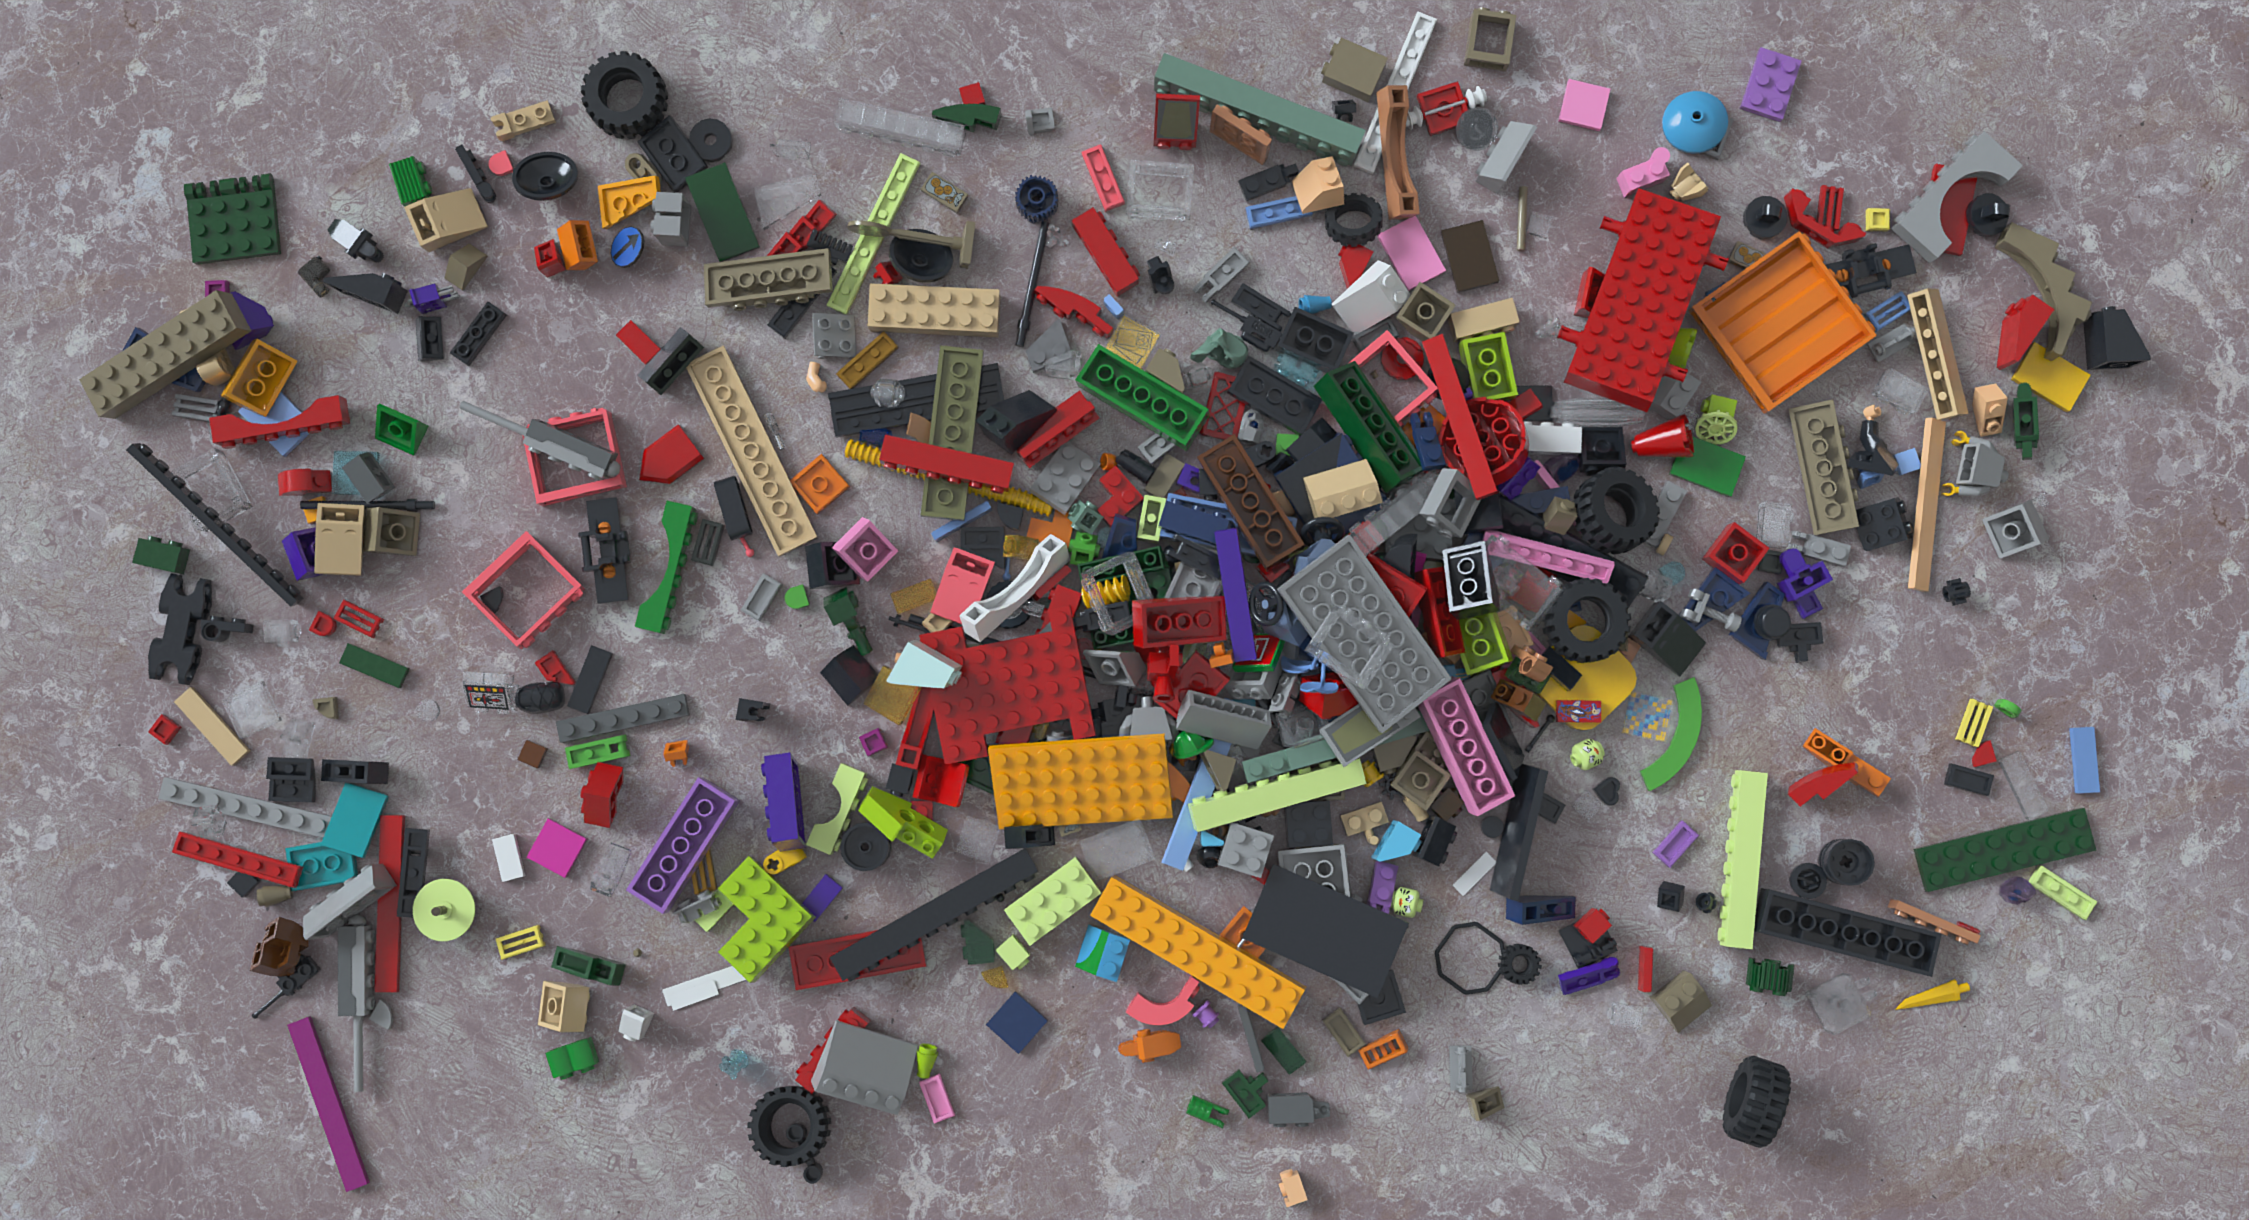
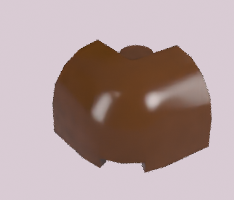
M278 917L265 927L267 932L262 942L256 943L250 967L252 972L279 977L292 975L300 959L299 952L308 948L309 940H305L303 937V927L292 920Z

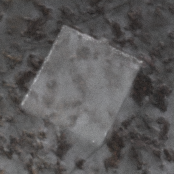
M967 815L955 852L969 856L971 860L975 858L989 863L1000 832L999 826L986 822V819L980 820Z

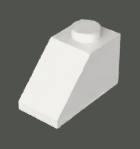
M635 1004L624 1009L619 1032L624 1034V1038L634 1042L636 1039L644 1038L654 1013Z

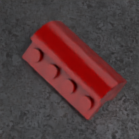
M1080 390L1055 407L1057 411L1016 450L1028 468L1034 466L1100 419L1095 412L1093 404L1086 400Z

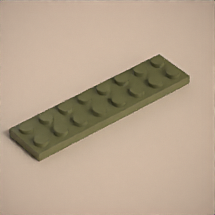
M940 345L929 437L930 445L972 454L983 350ZM925 474L921 517L965 521L969 484L961 482L960 485L948 482V479L939 477V480L927 478V474Z

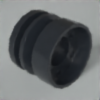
M1854 839L1832 840L1823 846L1818 857V865L1825 872L1826 878L1830 882L1840 885H1860L1869 879L1875 866L1874 855L1870 848L1863 842ZM1842 858L1847 859V862H1845L1844 865H1840L1839 863L1840 861H1842Z

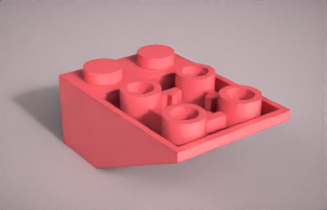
M954 547L930 613L962 625L959 615L975 601H982L994 571L995 562Z

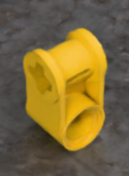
M803 849L782 852L777 850L765 858L763 867L769 874H778L806 859L807 856ZM771 859L779 861L777 870L775 868L770 869Z

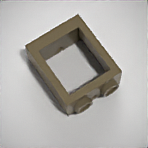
M1484 7L1474 9L1470 18L1464 65L1506 71L1510 63L1516 15L1508 11L1494 12ZM1478 21L1508 25L1504 55L1474 51Z

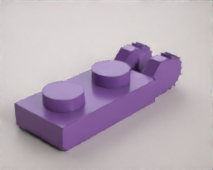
M1383 861L1375 862L1367 901L1369 906L1374 908L1376 906L1381 907V911L1389 914L1398 866Z

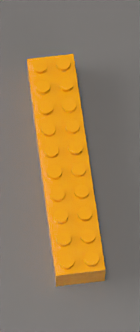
M1116 875L1112 876L1090 915L1284 1029L1307 987Z

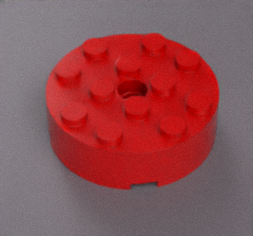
M1487 397L1467 400L1466 402L1480 442H1482L1481 445L1495 485L1502 484L1517 474L1528 456L1529 437L1523 419L1512 405L1503 400L1487 399ZM1446 416L1438 436L1446 463L1445 466L1447 469H1458L1469 479L1448 416Z

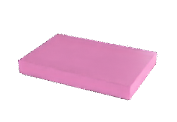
M1416 216L1389 228L1377 236L1408 291L1416 288L1419 282L1424 284L1446 272Z

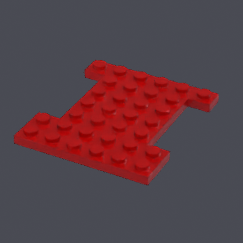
M1071 605L1048 609L1052 631L968 648L963 626L919 635L920 642L962 665L960 669L962 675L956 684L946 688L930 687L945 764L989 756L985 734L1070 718L1074 740L1096 736Z

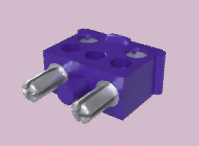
M434 283L410 289L411 299L404 303L405 307H415L421 314H427L447 308L446 301L459 298V293L454 291L452 285L439 288Z

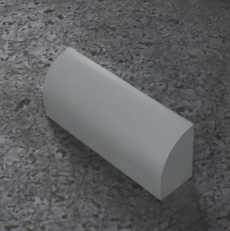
M1188 690L1178 711L1176 729L1258 749L1272 727L1269 710Z

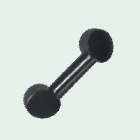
M794 1123L787 1128L786 1136L791 1142H798L800 1146L806 1140L807 1130L804 1125ZM813 1157L810 1161L806 1162L808 1167L803 1173L805 1181L810 1184L817 1183L823 1175L822 1166L815 1162Z

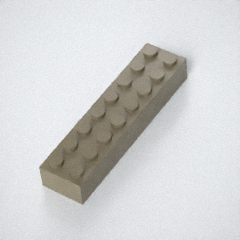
M215 290L80 378L79 381L98 417L116 419L194 369L198 364L251 332V329L232 293Z

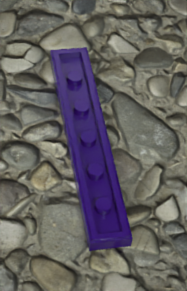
M1238 529L1216 530L1214 533L1234 661L1256 660L1257 652Z

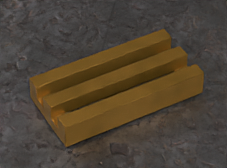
M710 849L706 853V861L711 887L707 886L702 860L699 864L702 889L699 888L697 871H695L692 875L694 894H699L707 889L709 891L717 889Z

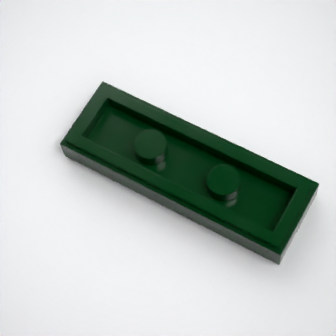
M347 643L339 662L344 666L397 688L402 687L410 669L350 643Z

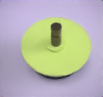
M438 879L428 883L419 891L413 904V918L416 926L425 936L436 941H450L460 937L470 928L475 917V902L471 892L462 883L452 879Z

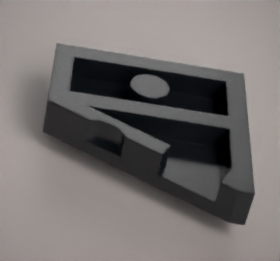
M961 527L962 550L995 562V566L1005 569L1004 527Z

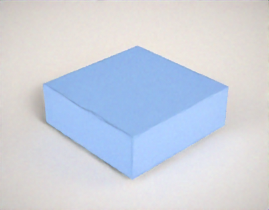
M1110 294L1104 298V306L1116 319H1119L1124 315V310Z
M1915 448L1892 455L1899 464L1897 469L1899 476L1918 470L1921 467Z

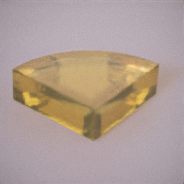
M1003 966L981 972L984 980L991 986L996 988L1009 987Z

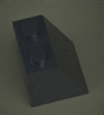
M2115 306L2101 308L2102 311L2091 313L2092 316H2089L2088 320L2083 322L2087 370L2132 368L2151 360L2147 348L2125 309L2116 310Z

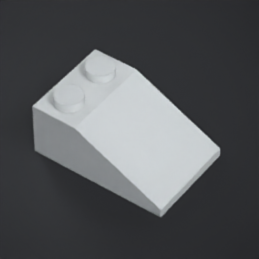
M1377 261L1332 303V306L1350 331L1357 335L1397 312L1406 303L1411 294L1391 265Z

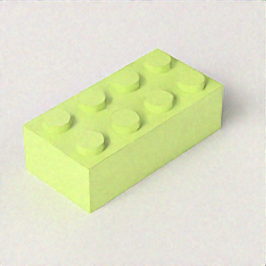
M1074 857L1006 907L1004 911L1030 946L1100 895L1101 890L1077 857Z

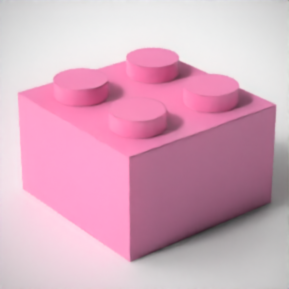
M863 517L832 547L850 568L867 582L898 552L870 520Z

